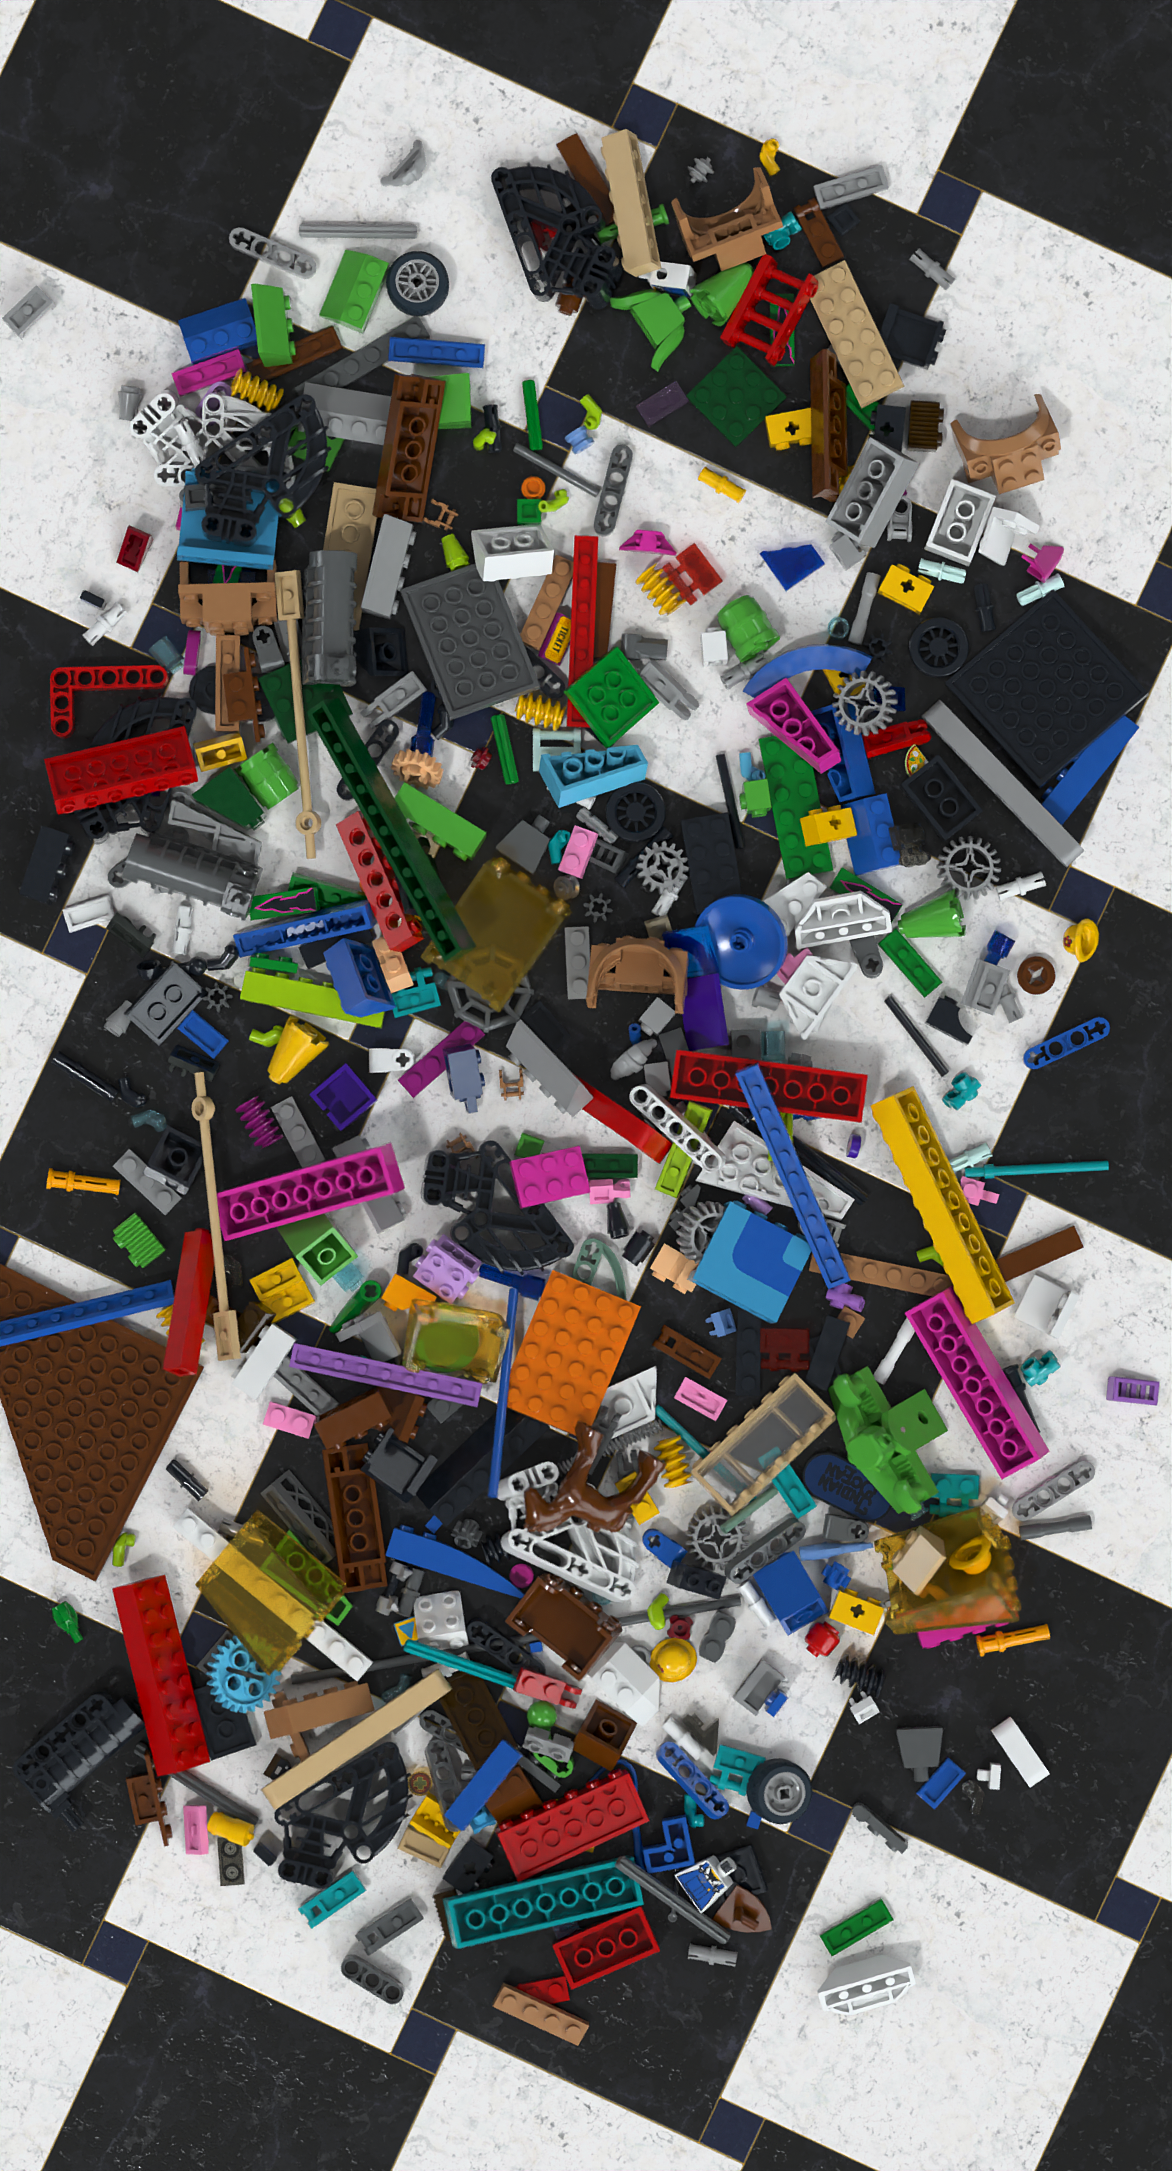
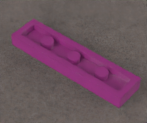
M464 1021L401 1076L398 1081L413 1098L416 1097L446 1070L443 1049L470 1043L474 1046L485 1034L480 1028Z

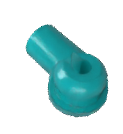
M559 830L550 839L548 847L551 864L561 863V850L571 837L569 831Z
M685 1794L684 1811L689 1825L693 1828L703 1827L704 1815H697L696 1802L688 1794Z

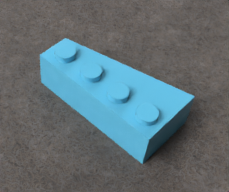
M638 745L607 748V751L590 749L585 750V753L571 754V752H561V755L558 756L542 754L539 773L558 808L633 782L645 780L648 762Z

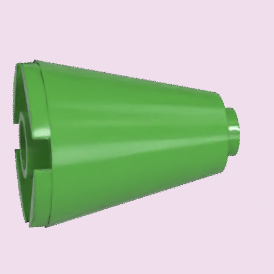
M744 262L715 274L690 290V293H693L691 301L705 318L710 316L714 319L713 324L722 326L736 308L754 273V269L750 264Z
M949 890L902 914L901 920H898L900 933L905 934L907 938L965 936L966 925L961 926L960 923L962 918H964L960 900L955 898V890Z

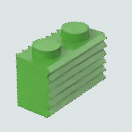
M137 1213L131 1215L113 1230L115 1234L113 1237L114 1241L121 1249L124 1246L131 1253L128 1258L135 1267L140 1265L142 1268H145L166 1251Z

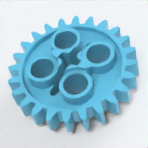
M242 1634L240 1638V1636L234 1635L233 1642L225 1639L226 1647L218 1645L217 1648L220 1653H212L211 1655L215 1661L208 1662V1665L213 1668L212 1671L206 1672V1675L212 1676V1680L208 1681L207 1685L214 1686L210 1694L217 1695L215 1701L222 1703L223 1708H230V1711L237 1712L239 1710L241 1713H246L248 1710L255 1712V1706L263 1708L262 1700L271 1701L268 1694L276 1693L272 1688L273 1685H280V1682L275 1680V1676L282 1674L275 1669L281 1665L280 1662L274 1661L278 1654L270 1653L273 1646L265 1645L266 1640L258 1639V1636L251 1635L249 1637V1635ZM239 1654V1661L235 1664V1656ZM259 1660V1661H260V1666H259V1668L256 1670L255 1664H256V1662ZM231 1667L261 1676L262 1679L257 1680L226 1671V1668ZM232 1677L233 1683L228 1687V1680ZM253 1683V1690L249 1693V1686Z

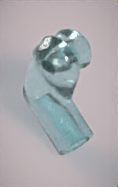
M147 1110L131 1116L134 1127L147 1123L158 1132L164 1131L167 1127L165 1117L153 1110Z

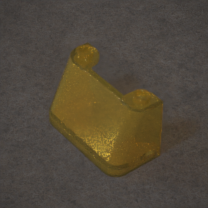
M412 1299L408 1314L402 1364L406 1370L414 1373L424 1370L426 1365L469 1372L474 1377V1380L479 1383H496L510 1328L500 1314L492 1311L423 1299Z

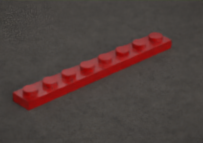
M574 535L568 687L593 666L598 536ZM568 698L567 727L590 728Z

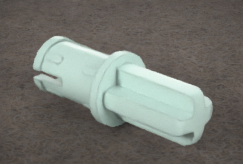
M921 558L918 569L919 574L937 577L939 581L945 579L957 583L964 582L966 570L945 565V562L940 564Z
M1057 573L1055 576L1048 578L1045 583L1036 581L1035 585L1018 592L1016 595L1019 603L1024 606L1041 597L1044 598L1052 590L1056 591L1063 588L1064 583Z
M987 1142L971 1150H964V1154L949 1160V1163L955 1173L967 1166L972 1168L974 1164L993 1155Z

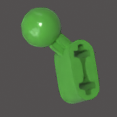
M543 1700L536 1701L527 1710V1720L531 1727L534 1728L536 1726L550 1732V1728L554 1726L557 1720V1712L551 1703ZM534 1753L535 1758L558 1777H567L574 1768V1759L571 1755L567 1768L563 1767L560 1769L558 1767L559 1761L540 1753Z

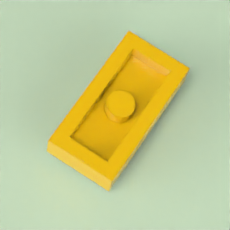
M636 1471L615 1482L619 1492L624 1491L633 1483L637 1475ZM648 1491L641 1503L631 1506L634 1511L632 1514L639 1525L660 1513Z

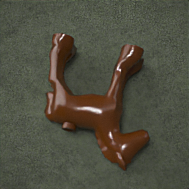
M577 1420L574 1430L579 1447L574 1463L561 1481L556 1497L551 1502H547L536 1488L528 1487L523 1491L526 1513L523 1528H528V1532H535L536 1530L538 1532H548L574 1515L586 1521V1527L599 1533L601 1528L611 1533L618 1532L623 1528L628 1517L634 1513L631 1506L641 1503L645 1494L657 1482L659 1474L665 1469L667 1464L656 1456L640 1449L637 1457L638 1473L633 1483L620 1493L604 1497L586 1483L588 1473L596 1458L604 1434L592 1426Z

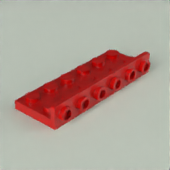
M185 726L44 759L57 814L93 808L97 805L118 802L122 799L139 797L147 793L164 791L168 788L189 785L198 781L196 766Z
M615 1769L607 1774L608 1777L600 1781L599 1779L591 1780L586 1783V1787L583 1789H572L557 1801L555 1799L548 1800L542 1804V1808L535 1811L533 1809L527 1810L520 1814V1818L514 1821L508 1819L498 1825L499 1827L494 1831L500 1840L518 1882L649 1821L632 1779L625 1769Z

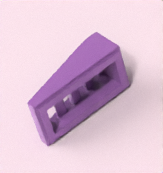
M1109 1377L1106 1400L1157 1406L1159 1382ZM1127 1383L1130 1384L1129 1398L1126 1397ZM1137 1384L1140 1385L1139 1399L1136 1398ZM1146 1385L1150 1386L1148 1400L1145 1399Z

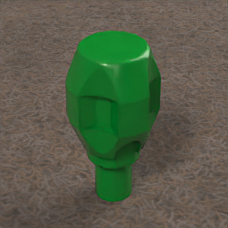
M64 1601L52 1608L53 1619L57 1626L66 1631L67 1634H70L75 1644L83 1640L78 1630V1616L73 1606Z

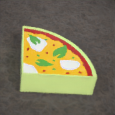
M915 744L909 749L905 758V770L909 777L928 763Z

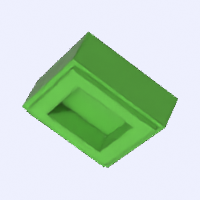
M522 1133L514 1155L521 1158L540 1155L545 1141Z

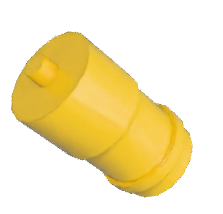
M216 1811L210 1817L207 1831L212 1835L221 1836L243 1847H246L250 1840H253V1824L238 1818L234 1819L222 1812Z

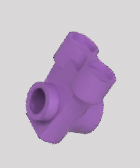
M845 1283L828 1289L826 1299L830 1301L829 1305L838 1309H843L844 1306H847L852 1310L862 1312L865 1300L862 1296L851 1294L853 1287Z

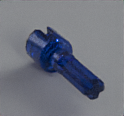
M423 692L417 734L411 737L410 750L415 752L417 749L420 754L426 752L430 757H433L435 740L431 737L435 696L432 692Z
M995 930L986 945L989 952L984 961L998 965L1001 958H1007L1015 940Z
M481 1264L479 1268V1277L519 1290L520 1296L539 1302L546 1279L529 1273L520 1276L504 1271L505 1273L501 1274L497 1268L486 1264Z

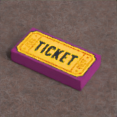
M556 612L538 653L539 657L554 665H561L570 644L571 618Z

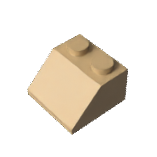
M920 1525L916 1531L912 1530L905 1540L906 1545L902 1550L898 1549L891 1560L893 1572L916 1595L920 1594L946 1558L944 1540Z

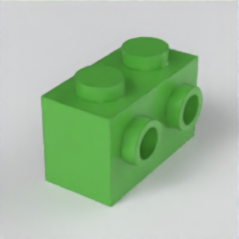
M767 779L743 782V793L739 795L741 810L745 809L746 815L752 814V818L766 816L767 811L771 810Z

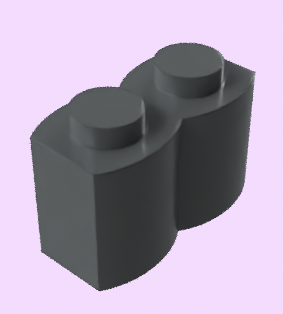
M720 1610L714 1614L709 1624V1632L700 1642L699 1656L714 1663L721 1658L725 1650V1641L730 1638L735 1629V1617Z

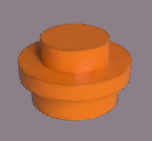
M528 477L522 483V494L527 499H540L545 493V484L538 477Z

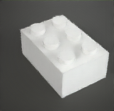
M951 479L924 549L969 566L996 496Z

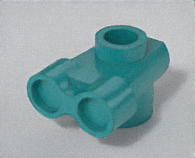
M792 212L782 217V228L763 235L768 244L772 245L776 250L782 249L790 243L789 235H794L802 230Z
M967 1072L960 1073L951 1082L955 1089L951 1092L949 1091L942 1098V1101L947 1107H953L958 1111L966 1101H971L978 1095L977 1090L981 1087V1084L976 1078L969 1076Z
M1049 1350L1039 1361L1035 1357L1028 1358L1022 1364L1021 1371L1027 1383L1032 1387L1035 1384L1042 1385L1045 1383L1050 1373L1053 1374L1061 1366L1058 1363L1057 1357Z

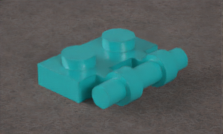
M418 967L414 968V971L409 972L412 981L417 980L419 987L408 990L402 989L392 994L396 1005L393 1009L395 1018L441 1006L435 982L425 984L424 978L433 976L431 967L423 969Z
M931 1473V1479L939 1493L932 1497L939 1498V1505L930 1504L929 1514H939V1517L960 1515V1518L978 1516V1507L969 1506V1499L978 1500L979 1475ZM947 1498L961 1499V1506L947 1505Z
M720 1744L713 1768L722 1770L721 1776L711 1774L709 1781L716 1785L717 1789L724 1790L726 1788L738 1792V1795L745 1796L750 1775H752L757 1766L766 1761V1757ZM729 1773L743 1776L741 1783L729 1780Z

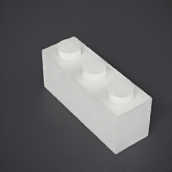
M274 1323L270 1327L266 1325L258 1336L261 1338V1341L257 1347L254 1345L250 1347L245 1355L248 1360L243 1367L239 1365L231 1376L234 1378L232 1384L255 1400L258 1399L294 1346V1343L298 1340Z

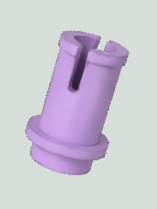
M749 1195L742 1197L745 1205L748 1204L754 1211L765 1216L773 1208L763 1199Z

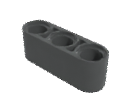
M355 1954L348 1955L343 1959L341 1972L347 1979L388 2004H397L402 2000L404 1987L400 1981ZM349 1961H355L359 1969L351 1973L346 1969L345 1964ZM368 1974H376L379 1977L378 1984H368L366 1981ZM390 1986L397 1987L400 1995L396 1998L389 1997L386 1993L387 1988Z

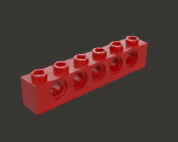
M357 811L337 823L338 832L389 950L403 952L423 940L422 927L419 921L415 919L414 915L404 913L394 870L362 812ZM365 835V840L362 843V837ZM374 855V861L371 864V858ZM383 876V882L380 885V879ZM392 897V903L389 906V900ZM401 918V924L398 927V921Z

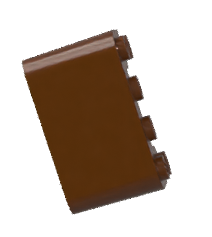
M548 1571L535 1580L505 1621L522 1636L528 1633L533 1634L566 1662L561 1667L579 1682L587 1676L623 1631L622 1623L616 1617L608 1616L603 1612V1608L599 1603L593 1600L590 1601L584 1596V1592L579 1587L571 1586L565 1579Z

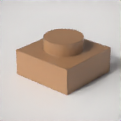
M844 1306L837 1317L838 1319L850 1322L847 1336L852 1339L865 1320L864 1317Z

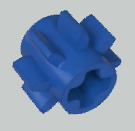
M834 1561L832 1566L826 1564L821 1573L825 1576L822 1582L837 1591L841 1586L846 1588L851 1580L847 1576L850 1570Z

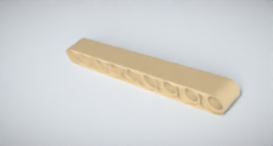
M439 1669L435 1670L263 1787L261 1791L274 1810L279 1808L452 1689L441 1671Z

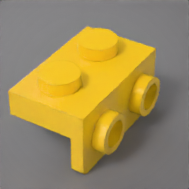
M428 1792L409 1822L417 1831L425 1833L434 1839L437 1844L448 1849L451 1848L461 1830L452 1832L445 1827L437 1797Z

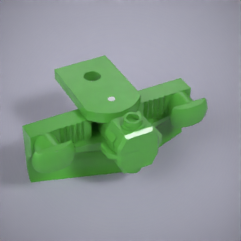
M868 1366L849 1377L847 1374L839 1375L835 1379L834 1385L828 1388L846 1445L848 1460L865 1475L898 1514L903 1511L908 1514L917 1513L922 1507L920 1503L939 1493L915 1450L948 1431L925 1389L891 1408Z

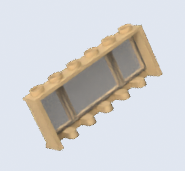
M796 1373L791 1377L789 1375L786 1376L779 1383V1389L774 1393L769 1392L762 1399L761 1402L763 1404L757 1409H751L744 1416L745 1421L739 1426L734 1425L727 1432L728 1437L723 1442H716L709 1450L711 1453L705 1459L702 1457L698 1459L692 1466L691 1474L693 1478L705 1488L731 1517L749 1503L836 1420L835 1413Z

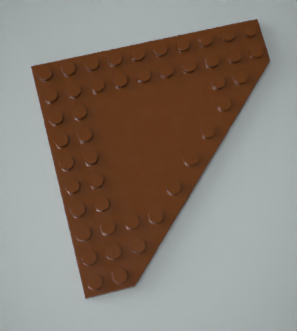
M0 1263V1322L78 1303ZM113 1320L0 1347V1400L23 1471L26 1475L52 1560L95 1582L204 1369V1366L198 1364L197 1374L177 1376L163 1370L166 1347Z

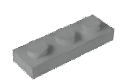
M880 165L814 185L813 189L819 208L823 210L888 190L889 187L883 167Z
M566 927L568 1000L586 999L590 966L589 927Z
M291 1096L272 1106L271 1109L302 1168L323 1162L325 1158L293 1097Z
M130 1149L113 1166L164 1215H167L182 1199L172 1188L144 1175L143 1172L146 1164Z

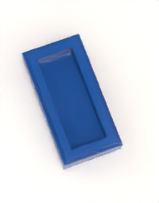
M193 1010L177 1027L213 1059L229 1042L228 1039Z
M947 1757L929 1777V1781H926L916 1794L933 1809H936L966 1772Z

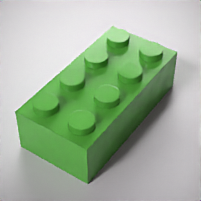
M405 782L395 796V800L406 820L413 824V830L423 836L426 833L433 836V842L444 849L448 845L454 849L453 854L463 861H466L467 858L473 860L487 837L486 832Z

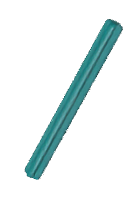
M407 1639L404 1645L405 1652L512 1689L517 1679V1676L411 1639Z

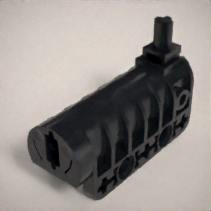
M97 1691L16 1760L13 1765V1773L54 1819L60 1817L71 1831L74 1832L84 1822L70 1807L73 1804L69 1798L72 1794L71 1791L145 1728L143 1715L126 1695L116 1702L106 1691ZM98 1700H103L104 1703L93 1712L89 1709ZM76 1714L84 1715L86 1723L79 1724L76 1720ZM69 1726L72 1730L55 1743L54 1739ZM41 1745L49 1749V1756H44L40 1753L39 1747ZM33 1758L35 1762L28 1769L24 1770L22 1766Z

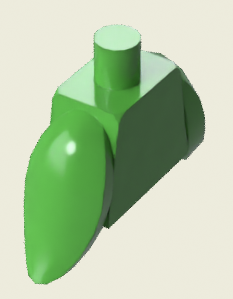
M652 289L610 298L611 307L621 310L631 309L630 313L656 350L652 357L651 367L659 372L663 362L683 339L685 318L681 313L691 307L689 300L685 295H682L673 301L667 292L662 294L660 291Z

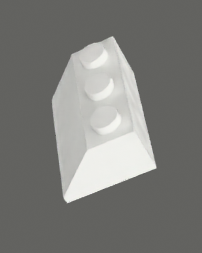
M541 524L473 530L471 532L476 568L483 581L518 579L528 576L538 577L552 574L554 549Z

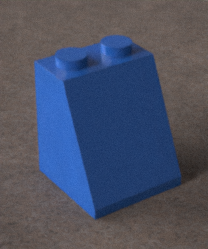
M794 1550L790 1553L785 1552L781 1554L776 1561L767 1564L753 1574L754 1579L788 1636L829 1612Z

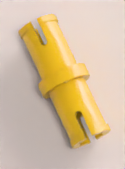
M707 467L703 468L698 477V481L714 488L716 493H722L737 503L741 502L746 493V489L730 482L728 477H722Z

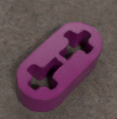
M190 629L188 631L183 674L196 676L201 631Z

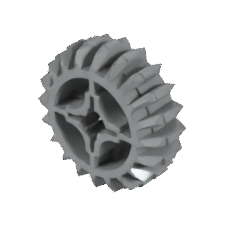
M861 671L859 679L857 673H852L853 681L845 677L843 680L846 686H837L842 691L841 694L834 693L833 695L834 698L839 699V702L833 703L832 706L840 708L834 715L835 717L843 716L838 723L840 725L847 723L845 730L850 732L854 728L855 735H859L862 731L864 736H869L870 729L873 734H878L877 726L886 729L883 721L892 722L893 719L888 714L889 712L896 713L897 711L891 708V704H897V700L890 699L896 692L895 690H888L891 683L888 681L883 683L884 676L882 675L876 678L875 672L871 671L867 676L866 671ZM866 684L859 695L850 696L855 688ZM874 686L881 693L882 704L874 700V691H872ZM867 699L869 703L875 706H861L860 703L855 701H866ZM848 703L853 704L856 708V721L849 714ZM880 711L873 720L864 723L870 712Z
M973 836L968 837V843L964 842L963 837H959L960 845L957 846L956 842L952 840L950 842L952 850L948 847L943 848L947 857L944 855L938 856V859L944 861V864H937L936 868L943 869L944 872L939 873L937 878H946L941 883V886L945 887L949 884L951 887L948 891L957 890L955 896L957 899L960 898L961 893H965L964 899L968 901L970 893H973L974 900H978V891L983 896H986L988 893L985 887L990 890L995 888L990 881H999V877L993 875V873L1001 872V868L994 867V864H998L1000 859L992 860L991 857L997 851L992 850L988 853L987 849L990 847V843H986L984 847H981L982 838H978L976 844H973ZM966 849L965 859L962 863L950 864V860L956 852ZM973 850L978 851L984 856L988 866L975 862ZM968 861L976 868V870L971 871L969 878L968 874L965 873L966 871H963V868H961L966 866ZM950 871L958 872L963 876L964 887L958 885L952 879ZM988 873L981 885L971 888L972 879L975 874Z
M706 1201L705 1204L698 1202L697 1208L689 1206L690 1213H683L684 1221H678L679 1225L682 1226L681 1229L676 1230V1233L680 1236L676 1240L681 1245L679 1249L687 1259L694 1260L696 1264H699L725 1212L726 1207H723L719 1202ZM704 1229L708 1231V1234L711 1236V1238L707 1236V1233L704 1231Z
M711 1506V1514L707 1515L706 1510L702 1509L701 1512L704 1517L700 1518L695 1514L693 1517L698 1523L696 1525L692 1522L688 1523V1526L694 1530L693 1532H685L686 1536L692 1537V1540L685 1541V1544L694 1546V1548L688 1551L690 1555L695 1552L698 1553L694 1558L695 1562H698L701 1558L704 1559L701 1565L703 1568L707 1566L708 1562H711L710 1567L714 1571L716 1563H719L720 1570L722 1571L725 1569L724 1562H729L737 1556L738 1552L745 1550L741 1548L742 1544H750L748 1540H743V1536H748L750 1533L749 1531H741V1528L747 1526L746 1522L735 1526V1532L723 1533L719 1527L718 1518L729 1520L731 1516L729 1513L727 1515L723 1514L724 1508L722 1506L719 1508V1513H715V1507ZM711 1520V1532L706 1536L697 1538L701 1526ZM715 1526H717V1531L721 1536H730L725 1537L724 1541L721 1540L722 1543L719 1544L720 1550H718L715 1541L706 1540L711 1539V1535L714 1536ZM732 1539H737L734 1550L724 1557V1544ZM698 1545H713L717 1558L707 1556Z

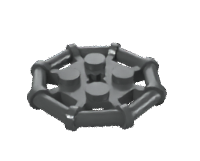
M495 944L469 952L458 959L448 981H445L444 984L453 1005L454 1016L482 1029L484 1033L512 1023L516 1024L520 1020L530 997L534 995V989L531 988L524 966L525 961L497 948ZM489 956V963L485 965L475 966L472 961ZM495 957L512 966L507 970L494 963ZM467 966L471 970L466 982H458ZM515 970L517 972L521 988L515 987L512 982L511 973ZM490 982L494 983L493 988L496 989V992L485 993L486 989L483 985H488ZM457 988L465 990L468 1003L464 1006L462 1005ZM513 994H521L515 1008L512 1010L508 1004ZM472 1006L484 1012V1020L467 1010ZM504 1009L508 1014L490 1020V1013Z

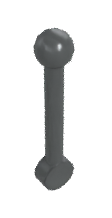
M675 1872L673 1874V1879L675 1880L673 1892L678 1895L679 1881L675 1875L679 1872ZM671 1908V1913L668 1915L670 1922L677 1920V1914L673 1908Z

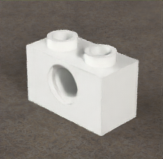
M719 627L705 629L706 632L701 633L700 637L703 667L727 665L728 653L725 631H720Z

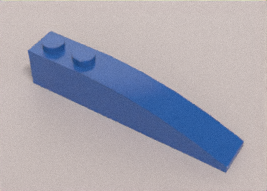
M368 899L279 920L236 933L233 937L239 957L241 958L255 955V953H264L371 929L377 923Z
M402 1524L400 1528H394L386 1556L522 1599L525 1595L511 1581L484 1562L460 1549L436 1540L437 1535L423 1532V1535L413 1533L414 1528Z

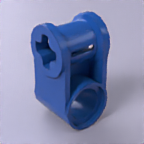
M649 1529L642 1536V1542L646 1549L670 1569L673 1560L681 1562L688 1553L684 1547L657 1529ZM650 1535L652 1537L659 1535L657 1537L659 1544L656 1545L653 1543L650 1546V1541L648 1540V1537Z

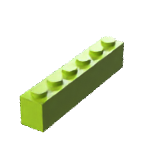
M252 967L251 971H245L240 996L241 1000L382 1029L385 1011L361 1018L346 1014L341 1008L338 992L332 983L322 982V986L312 984L313 980L299 977L298 981L290 980V975L275 972V976L265 975L266 970Z

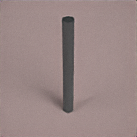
M518 442L515 445L514 452L596 498L600 492V489Z

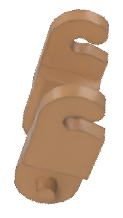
M431 499V503L441 507L442 511L435 522L427 518H423V521L437 528L443 526L446 531L448 529L452 530L451 522L454 516L459 514L455 512V509L449 510L448 505ZM444 513H449L446 523H442L441 520Z
M519 1068L520 1081L516 1083H504L502 1070H499L500 1089L504 1088V1093H501V1097H504L505 1101L507 1097L519 1096V1100H521V1095H524V1092H521L520 1087H524L522 1068ZM518 1086V1091L506 1092V1087Z
M461 1132L459 1133L460 1137L452 1142L446 1140L448 1143L446 1147L447 1149L451 1148V1153H460L469 1148L472 1152H476L472 1144L465 1141L467 1136L462 1135ZM463 1141L465 1146L455 1151L453 1146Z

